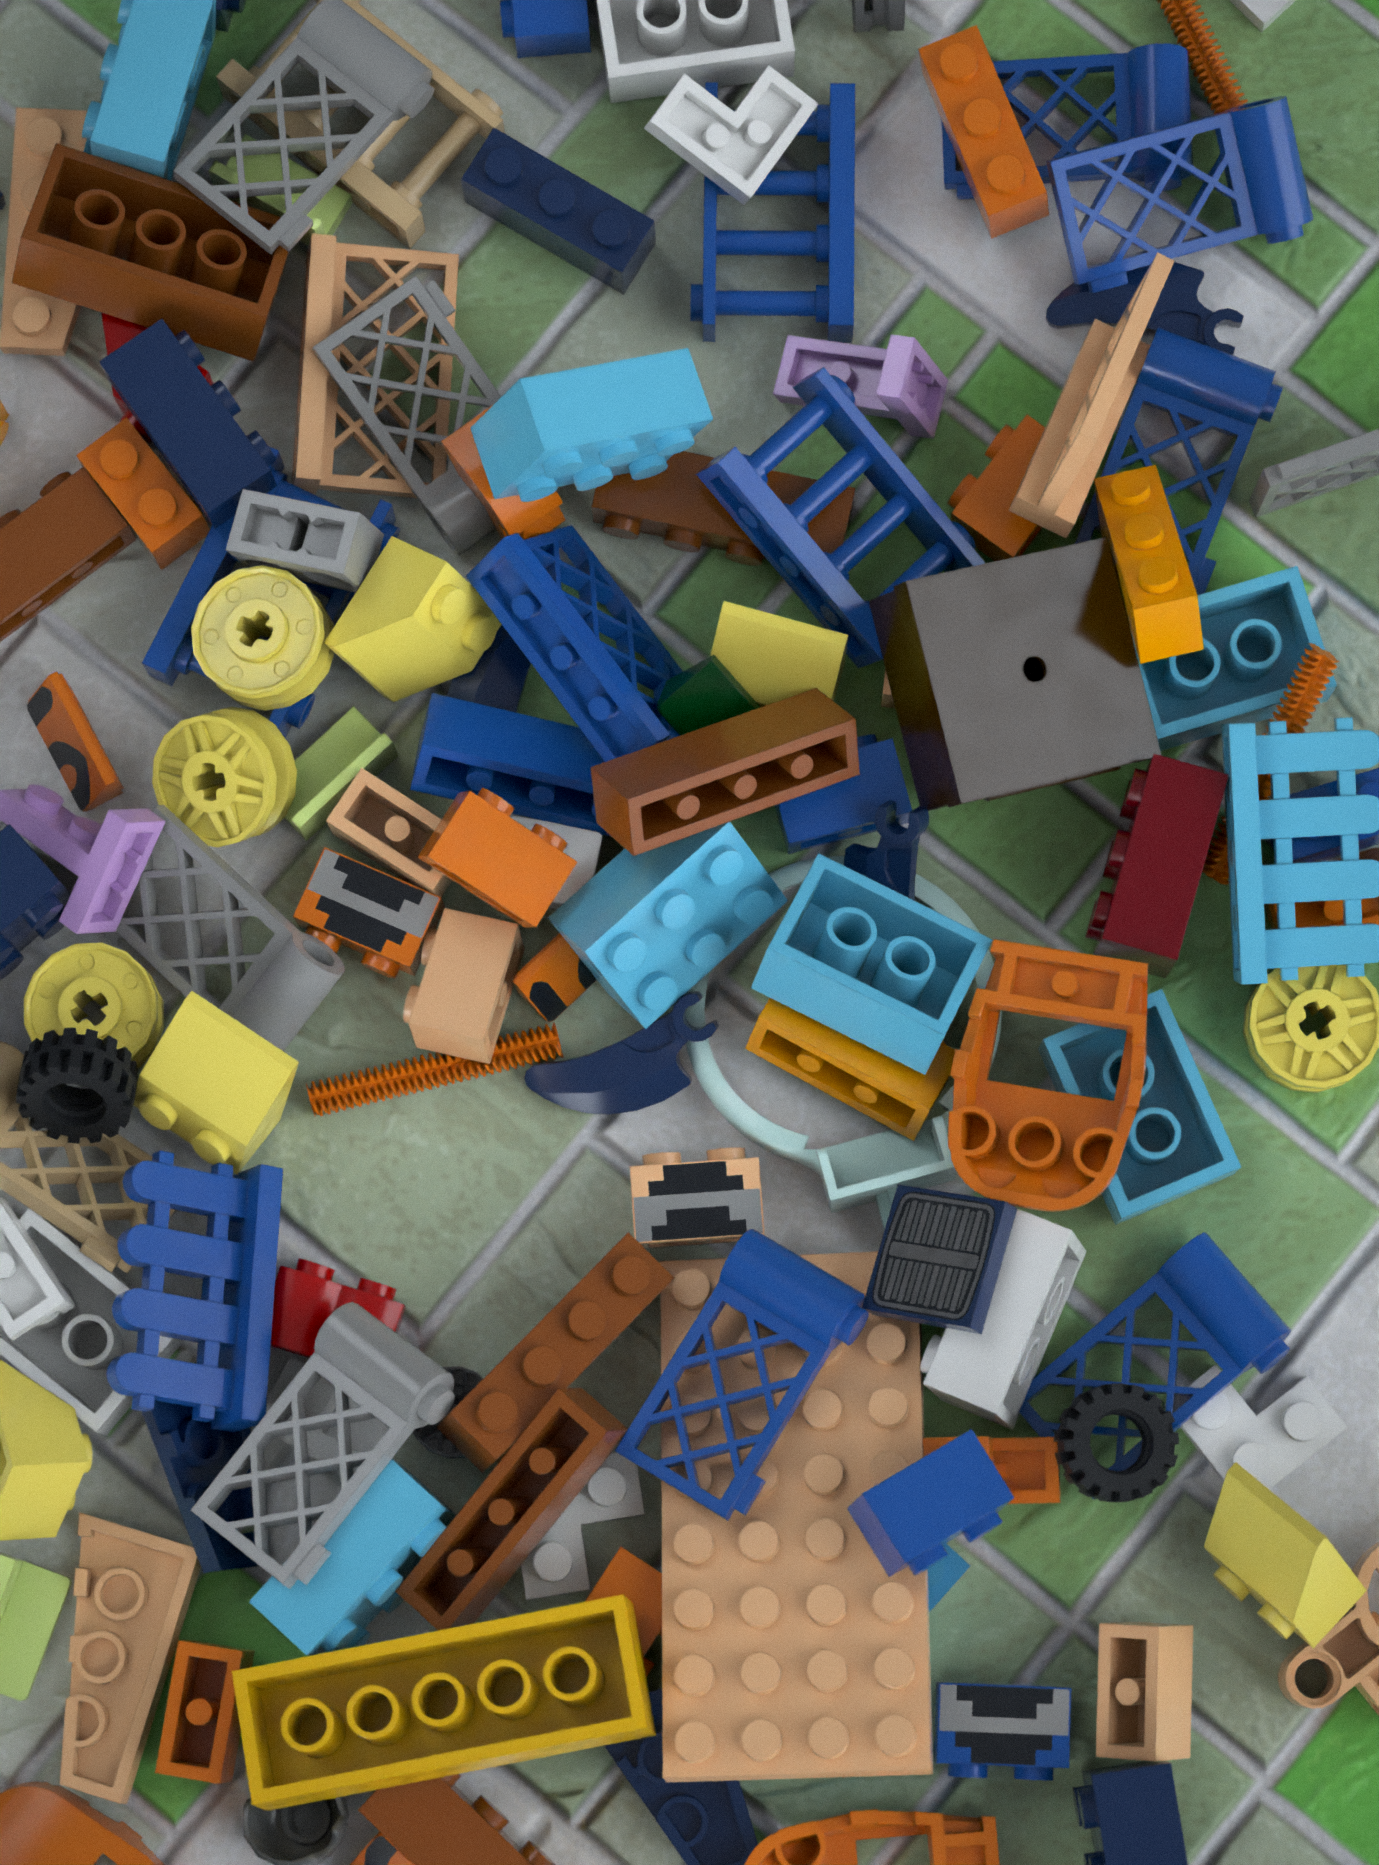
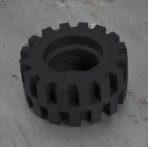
M64 1028L63 1035L61 1036L52 1030L44 1033L43 1041L36 1038L30 1043L29 1050L25 1051L18 1080L16 1104H20L19 1113L22 1118L30 1117L29 1125L36 1131L42 1128L48 1129L47 1137L58 1140L60 1135L68 1136V1143L79 1144L81 1137H87L90 1143L101 1142L103 1133L109 1138L117 1135L119 1128H125L129 1123L137 1088L138 1067L136 1061H131L132 1053L127 1047L117 1049L118 1040L109 1035L104 1040L97 1038L98 1031L87 1029L85 1035L77 1034L76 1028ZM73 1083H74V1084H79V1085L87 1086V1087H89V1088H77V1087L68 1086V1085H66V1084H73Z
M1123 1383L1105 1384L1081 1393L1072 1400V1404L1067 1409L1063 1410L1058 1419L1061 1421L1058 1430H1055L1054 1442L1058 1444V1452L1055 1453L1057 1464H1062L1065 1470L1063 1476L1070 1484H1075L1079 1488L1080 1493L1104 1502H1128L1152 1493L1153 1489L1161 1486L1169 1477L1167 1473L1170 1467L1175 1466L1178 1455L1174 1454L1175 1445L1179 1444V1434L1173 1431L1171 1423L1175 1422L1171 1412L1163 1409L1161 1406L1163 1401L1155 1394L1150 1395L1144 1391L1145 1388L1137 1385H1126ZM1105 1416H1124L1131 1420L1140 1431L1142 1438L1141 1454L1137 1461L1126 1470H1109L1100 1465L1092 1454L1090 1446L1091 1433L1095 1425Z

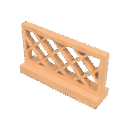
M312 233L306 255L291 484L316 495L317 490L417 498L400 473L390 463L391 460L386 454L383 455L361 430L365 426L362 419L359 418L354 422L337 403L338 390L340 388L312 348L370 308L391 289L396 290L403 285L402 280L417 268L444 270L443 293L456 312L459 254L336 242L337 236ZM346 261L371 263L386 279V282L362 301L345 282ZM388 265L404 267L395 274ZM410 296L405 302L415 312V315L394 333L391 334L387 330V335L404 337L420 322H423L425 325L427 324L428 317L413 296ZM345 297L353 306V309L343 317ZM455 312L446 317L453 329H455ZM377 319L369 326L375 333H380L381 321ZM433 327V334L440 341L439 344L447 346L438 331ZM344 344L331 351L339 363L341 358L350 369L346 373L372 377L365 368L375 360L377 347L360 361L353 356ZM385 344L384 352L390 348L412 373L403 383L415 385L417 383L419 364L404 347ZM437 353L427 362L423 387L451 392L453 356ZM438 365L436 385L427 374ZM378 388L376 398L379 402L374 406L376 416L386 409L402 428L409 429L410 419L394 402L405 392L393 390L387 394L382 388ZM434 398L436 401L435 413L418 428L416 427V431L427 432L434 426V434L448 436L450 400ZM337 418L346 430L335 438ZM352 436L376 462L360 476L333 474L334 451ZM404 438L397 444L402 452L406 448L407 438ZM414 439V442L432 461V482L446 472L447 452L443 444L433 443L432 445L430 442ZM382 469L390 479L372 477Z
M1157 252L1115 328L1094 319L1009 508L1010 512L1064 538H1067L1145 362L1151 345L1141 341V338L1174 264V260Z

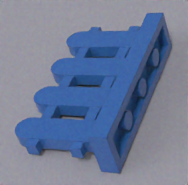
M159 1150L152 1154V1161H142L129 1167L123 1176V1188L127 1196L135 1202L148 1204L147 1224H138L128 1228L118 1238L117 1248L120 1257L131 1266L143 1268L141 1288L125 1291L119 1294L113 1302L112 1314L116 1323L123 1329L138 1332L136 1353L130 1352L114 1358L107 1368V1380L115 1392L121 1395L132 1396L131 1409L145 1412L153 1410L154 1401L193 1407L192 1420L211 1421V1429L237 1432L258 1425L266 1414L283 1168L259 1164L238 1173V1175H233V1165L217 1163L211 1166V1173L174 1166V1153ZM170 1209L207 1216L206 1236L168 1229ZM165 1272L203 1279L201 1299L164 1293ZM160 1336L198 1343L196 1363L158 1357Z

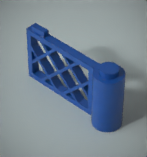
M1156 43L1136 47L1128 53L992 61L999 79H1009L1003 85V89L1011 108L1027 121L1021 128L1024 139L1026 140L1036 129L1060 149L1051 159L1078 152L1076 148L1097 125L1116 141L1191 121L1188 51L1180 45ZM1114 72L1115 91L1098 109H1095L1073 90L1088 73ZM1057 75L1071 76L1064 82ZM1041 76L1057 91L1034 114L1011 93L1026 77ZM1065 97L1089 117L1068 141L1063 139L1044 122L1045 118ZM1115 106L1116 126L1106 118ZM942 122L945 190L957 189L958 200L974 199L964 172L957 171L956 153ZM1178 140L1160 145L1172 152ZM1192 140L1182 156V159L1193 165ZM1148 148L1135 151L1122 175L1126 178H1134L1144 182V187L1150 190L1167 160ZM1116 161L1102 163L1113 168ZM1047 164L1045 166H1036L1043 184L1051 183ZM1088 164L1065 170L1068 182L1106 180L1108 177ZM1176 166L1162 191L1179 188L1182 185V179L1191 175Z
M1286 96L1246 103L1230 108L1225 112L1046 161L1075 284L1088 283L1090 293L1128 284L1126 271L1151 265L1157 252L1173 259L1265 234L1267 244L1284 242L1303 236L1302 225L1314 220ZM1215 129L1220 155L1207 175L1183 160L1182 156L1194 135ZM1178 140L1172 152L1160 145ZM1145 148L1150 149L1167 160L1149 191L1122 175L1135 151ZM1119 156L1113 168L1100 162L1101 160ZM1088 164L1108 176L1090 208L1071 197L1065 170ZM1176 166L1203 182L1186 213L1159 198ZM1223 171L1225 172L1227 186L1218 181ZM1117 182L1144 198L1127 230L1099 214ZM1213 189L1231 199L1236 226L1212 231L1195 220ZM1154 205L1181 221L1169 243L1157 248L1136 237ZM1074 209L1085 215L1079 227ZM1097 222L1122 238L1109 261L1088 267L1082 242L1093 223ZM1190 228L1202 234L1184 240ZM1131 244L1143 250L1142 252L1125 256Z
M1157 328L1101 477L1116 474L1117 471L1141 461L1143 467L1151 466L1150 456L1182 443L1196 475L1165 488L1164 492L1167 498L1200 483L1210 505L1206 519L1181 529L1167 498L1197 595L1205 593L1217 562L1205 556L1258 418L1270 423L1283 387L1272 383L1276 373L1274 370ZM1142 403L1167 412L1177 435L1145 449L1134 426ZM1180 418L1199 425L1185 430ZM1211 429L1237 438L1229 460L1205 471L1190 441L1191 438ZM1130 437L1137 453L1121 459ZM1223 473L1216 494H1214L1208 479ZM1095 493L1075 544L1090 541L1093 531L1100 527ZM1201 531L1192 553L1185 537Z
M749 1229L731 1250L721 1270L718 1284L615 1449V1452L727 1521L734 1510L746 1516L766 1483L765 1480L756 1474L831 1351L839 1346L841 1342L851 1345L861 1333L869 1315V1312L862 1308L865 1298L864 1293L757 1230ZM726 1304L746 1316L752 1341L716 1350L711 1327ZM758 1324L774 1332L776 1335L761 1338ZM704 1340L707 1353L695 1355ZM790 1342L809 1353L796 1377L771 1383L763 1349ZM754 1352L762 1386L726 1395L719 1361ZM710 1364L717 1397L682 1406L677 1382L686 1369ZM787 1390L779 1405L776 1406L774 1394ZM670 1396L672 1409L660 1412ZM764 1396L770 1419L762 1433L736 1439L729 1405ZM720 1408L727 1442L692 1451L685 1417ZM675 1419L682 1454L654 1460L637 1449L651 1425ZM752 1447L742 1464L739 1450ZM730 1453L735 1477L720 1500L700 1488L695 1461ZM685 1464L688 1480L669 1468Z
M1203 1232L1181 1247L1162 1265L1153 1277L1033 1378L1020 1409V1414L1040 1437H1054L1055 1433L1053 1431L1059 1429L1060 1423L1045 1422L1029 1404L1049 1385L1075 1387L1074 1398H1076L1081 1393H1084V1388L1123 1383L1145 1388L1144 1391L1147 1393L1167 1394L1165 1411H1170L1175 1422L1171 1423L1175 1432L1244 1372L1255 1367L1260 1374H1263L1278 1363L1290 1351L1284 1340L1292 1330L1206 1232ZM1156 1294L1173 1312L1171 1340L1134 1337L1136 1311ZM1126 1320L1125 1336L1109 1335ZM1181 1323L1198 1342L1179 1340ZM1098 1343L1124 1345L1121 1382L1085 1379L1086 1355ZM1133 1346L1170 1349L1167 1385L1130 1383ZM1179 1349L1206 1351L1223 1370L1203 1388L1176 1386ZM1077 1362L1076 1378L1060 1377ZM1175 1395L1192 1396L1174 1412ZM1119 1415L1118 1428L1095 1426L1091 1433L1093 1435L1117 1436L1115 1463L1108 1468L1109 1470H1126L1137 1461L1141 1454L1142 1440L1125 1454L1126 1437L1141 1438L1139 1429H1127V1418Z

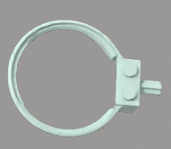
M844 856L827 857L841 865L844 863ZM815 858L781 867L768 874L782 892L803 883ZM916 874L915 896L925 902L934 911L980 933L969 916L950 896L935 884ZM989 949L975 975L977 988L985 989L994 965ZM710 972L687 992L700 991L703 996L700 1001L689 1006L686 1011L687 1021L694 1027L706 1025L705 997ZM1002 1010L1000 1011L991 1067L998 1049V1043L1001 1033ZM708 1038L704 1041H688L686 1043L693 1070L704 1092L715 1108L742 1135L761 1148L781 1158L813 1169L822 1179L831 1213L876 1201L883 1229L885 1230L897 1185L927 1188L955 1180L956 1169L952 1163L951 1152L948 1147L949 1112L953 1110L954 1085L939 1101L946 1112L941 1116L926 1120L914 1141L894 1130H889L829 1147L805 1149L809 1136L790 1131L771 1122L744 1103L732 1090L715 1062Z

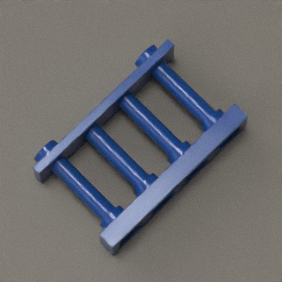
M705 82V90L718 99V82ZM830 83L829 105H817V111L812 112L796 134V136H817V142H829V164H817V171L771 170L753 194L816 196V202H828V225L816 224V231L717 230V195L730 194L704 175L703 284H691L690 322H703V342H715L716 316H815V323H827V341L852 343L854 329L855 83ZM716 255L816 256V262H828V285H816V291L716 290Z
M823 367L801 379L792 387L806 405L750 456L741 454L735 446L712 459L696 475L825 629L848 635L846 654L859 669L880 661L883 657L869 601H864L848 582V572L902 522L907 525L927 551L879 596L893 591V586L904 581L940 574L943 570L949 572L985 564V561L975 551L976 545L971 534L962 525L951 521L857 408L854 404V394L848 385L839 377L830 375ZM823 424L847 454L791 505L782 503L767 485V474ZM863 473L887 503L831 554L823 552L807 533L809 531L808 523Z
M269 446L277 459V462L269 467L277 486L266 494L344 509L287 482L288 476L282 472L285 466L278 450ZM380 499L369 520L384 534L379 555L391 536L398 538L400 528L394 525L396 516L392 504ZM235 515L217 528L211 527L142 661L150 677L171 687L179 673L187 675L190 671H193L208 678L193 654L191 627L198 604L217 581L231 573L236 561L240 562L225 550ZM303 582L309 589L330 598L325 609L335 626L356 592ZM315 694L308 695L290 707L273 709L268 720L277 726L284 738H286L292 726L298 729L303 726L313 707Z

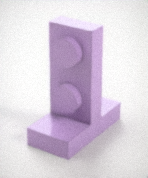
M891 334L888 347L884 349L791 335L787 336L773 395L779 402L805 406L806 403L792 387L801 379L824 367L830 375L839 377L848 385L855 397L854 404L862 414L897 419L911 436L934 439L948 379L915 337Z
M29 785L27 789L0 790V820L6 825L10 824L17 833L78 876L59 922L76 934L115 932L166 821L148 808L108 810L103 824L100 825L88 818L74 815L62 806L63 798L46 787Z

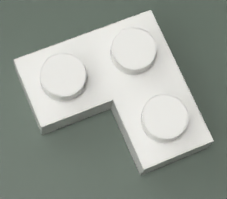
M768 65L736 110L733 111L684 73L644 129L741 204L745 205L819 103Z
M1217 1365L1212 1366L1187 1387L1203 1388L1221 1372ZM1306 1376L1257 1415L1254 1414L1232 1384H1230L1197 1411L1180 1428L1223 1482L1227 1471L1236 1462L1264 1486L1271 1489L1348 1427ZM1176 1395L1174 1412L1192 1396Z
M617 1452L611 1453L521 1564L526 1600L591 1590L581 1525L645 1515L638 1466Z

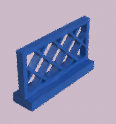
M573 525L525 540L522 539L519 533L506 536L466 575L467 579L605 762L680 736L659 713L657 703L666 681L683 671ZM559 548H562L575 567L560 560ZM561 582L579 592V599L563 591ZM597 602L603 604L613 617L598 610ZM599 632L615 640L616 649L602 642L599 639ZM634 651L641 654L651 667L636 660ZM637 682L653 690L654 699L638 691Z

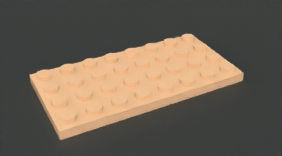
M878 1251L806 1254L799 1256L864 1293L865 1297ZM727 1258L660 1261V1264L674 1277L660 1292L661 1375L718 1284L721 1270ZM725 1304L711 1327L716 1350L752 1341L746 1316ZM869 1313L867 1321L856 1340L851 1345L841 1342L839 1346L831 1351L756 1474L765 1480L766 1483L746 1516L734 1510L727 1521L661 1480L663 1779L666 1782L933 1774L928 1569L914 1576L909 1566L889 1577L847 1510L862 1493L923 1458L924 1401L923 1372L920 1371L922 1361L921 1323L881 1317ZM758 1324L761 1338L776 1335L774 1332ZM704 1340L695 1355L707 1353ZM790 1342L763 1349L771 1383L796 1377L809 1353ZM754 1352L719 1361L726 1395L762 1386ZM710 1364L686 1369L677 1382L682 1406L717 1397ZM787 1390L774 1394L776 1406L779 1405ZM670 1396L661 1408V1412L672 1409ZM764 1396L729 1405L736 1439L762 1433L770 1419ZM720 1408L685 1417L692 1451L727 1442ZM675 1419L661 1423V1459L682 1454ZM752 1447L739 1450L742 1464ZM730 1453L695 1461L700 1488L720 1500L735 1477ZM685 1464L669 1468L688 1480Z

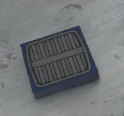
M897 1185L862 1308L876 1316L982 1334L1017 1208L1006 1201Z

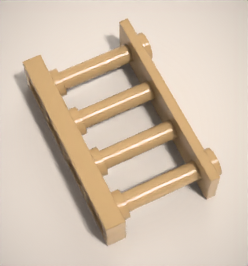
M314 0L317 4L260 68L253 66L247 71L233 58L216 76L225 100L234 105L295 40L308 15L322 0ZM342 0L431 69L433 74L429 85L434 88L433 97L458 116L456 121L401 183L396 180L390 186L372 172L375 168L372 161L410 119L408 115L399 120H393L335 184L351 193L354 205L408 249H411L426 232L422 212L419 210L423 206L420 201L421 197L478 133L485 139H487L493 128L505 134L503 119L500 118L503 115V111L483 91L474 89L472 93L468 92L359 4L362 0ZM326 85L327 94H338ZM275 88L264 99L275 98ZM328 108L329 118L338 108ZM321 109L284 112L286 139L324 136ZM277 112L256 113L248 116L252 122L273 139H279ZM332 149L333 160L343 149ZM325 150L291 152L318 175L327 168Z

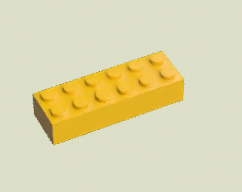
M624 1594L232 1671L251 1803L266 1811L656 1735L634 1605Z

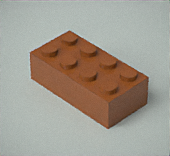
M56 143L20 238L12 283L148 328L160 319H163L174 336L184 329L194 343L254 362L290 251H286L279 245L270 255L180 183ZM232 201L234 204L241 208L240 203ZM247 206L248 215L267 230H270L281 218L280 216Z

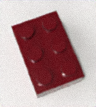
M1153 754L1146 771L1134 769L1132 778L1128 782L1119 817L1130 819L1128 830H1117L1115 839L1112 840L1102 877L1113 880L1110 893L1100 891L1098 899L1094 903L1085 938L1096 940L1093 955L1148 963V974L1162 978L1167 977L1179 957L1229 777L1228 774L1158 754Z

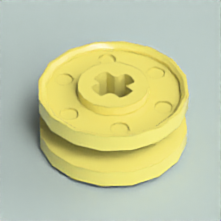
M264 565L237 569L217 581L198 604L191 627L193 654L204 674L216 683L219 689L240 705L264 711L290 707L312 694L329 673L334 652L324 642L334 628V623L323 603L313 595L309 587L287 570ZM261 635L264 637H269L267 641L258 638Z
M231 706L181 720L166 733L154 756L152 785L158 806L165 805L208 846L219 848L265 834L285 818L296 793L297 768L289 743L274 723L254 710Z
M102 942L77 943L52 954L33 973L24 996V1026L31 1042L36 1038L43 1041L44 1033L52 1030L61 1036L63 1035L64 1028H76L77 1034L85 1035L87 1029L98 1031L97 1038L102 1040L109 1035L118 1040L117 1049L127 1047L132 1053L131 1061H136L139 1069L153 1053L164 1030V1001L154 978L129 953ZM93 1000L101 1007L105 1006L100 1010L106 1017L97 1025H94L88 1019L82 1020L88 1016L83 1008L88 1002Z
M1346 964L1298 967V980L1282 981L1280 980V968H1275L1267 975L1268 983L1256 985L1245 1006L1243 1036L1250 1058L1268 1079L1292 1091L1318 1093L1345 1084L1371 1063L1379 1048V996L1376 988L1366 976L1347 977ZM1305 1008H1309L1312 1016L1320 1011L1326 1018L1327 1024L1320 1029L1323 1039H1317L1315 1032L1306 1036L1301 1031L1299 1023L1306 1018Z

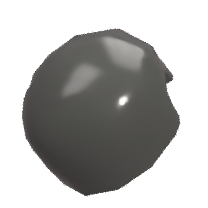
M342 1796L266 1811L252 1805L251 1798L247 1799L243 1807L244 1838L257 1857L274 1865H318L333 1854L348 1829L347 1820L349 1818L347 1800Z

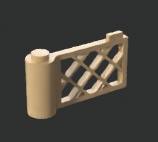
M0 1041V1148H22L28 1167L11 1169L0 1161V1189L81 1242L82 1246L79 1251L111 1273L117 1266L128 1274L133 1266L124 1262L120 1257L117 1248L118 1240L106 1232L103 1220H129L131 1227L138 1224H146L148 1204L135 1202L127 1196L123 1188V1176L129 1167L142 1161H152V1156L119 1134L109 1138L103 1133L101 1142L90 1143L87 1137H81L80 1143L77 1144L68 1143V1136L60 1135L58 1140L47 1137L48 1130L32 1131L29 1125V1118H22L19 1113L20 1104H16L18 1080L24 1054L16 1047ZM64 1147L70 1167L43 1168L38 1148ZM80 1147H98L110 1156L112 1166L86 1167ZM91 1183H118L124 1203L97 1204ZM76 1184L81 1204H63L52 1196L49 1185ZM170 1209L169 1220L177 1210Z

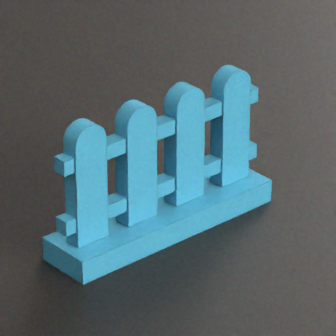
M1353 717L1334 718L1335 731L1287 734L1286 721L1268 722V735H1256L1255 723L1221 724L1223 770L1225 774L1229 775L1225 787L1233 978L1235 982L1241 985L1268 983L1267 969L1280 968V980L1282 981L1298 980V967L1345 964L1347 977L1365 976L1364 963L1379 962V925L1374 923L1362 924L1361 899L1379 896V861L1359 859L1358 834H1369L1379 830V798L1367 794L1356 795L1355 769L1371 768L1379 762V736L1369 730H1353ZM1337 771L1338 796L1290 798L1289 773ZM1259 774H1270L1271 799L1259 800ZM1340 835L1341 860L1293 863L1292 838ZM1261 839H1273L1275 864H1262ZM1343 900L1344 925L1296 927L1295 902ZM1276 903L1278 928L1265 929L1264 904Z

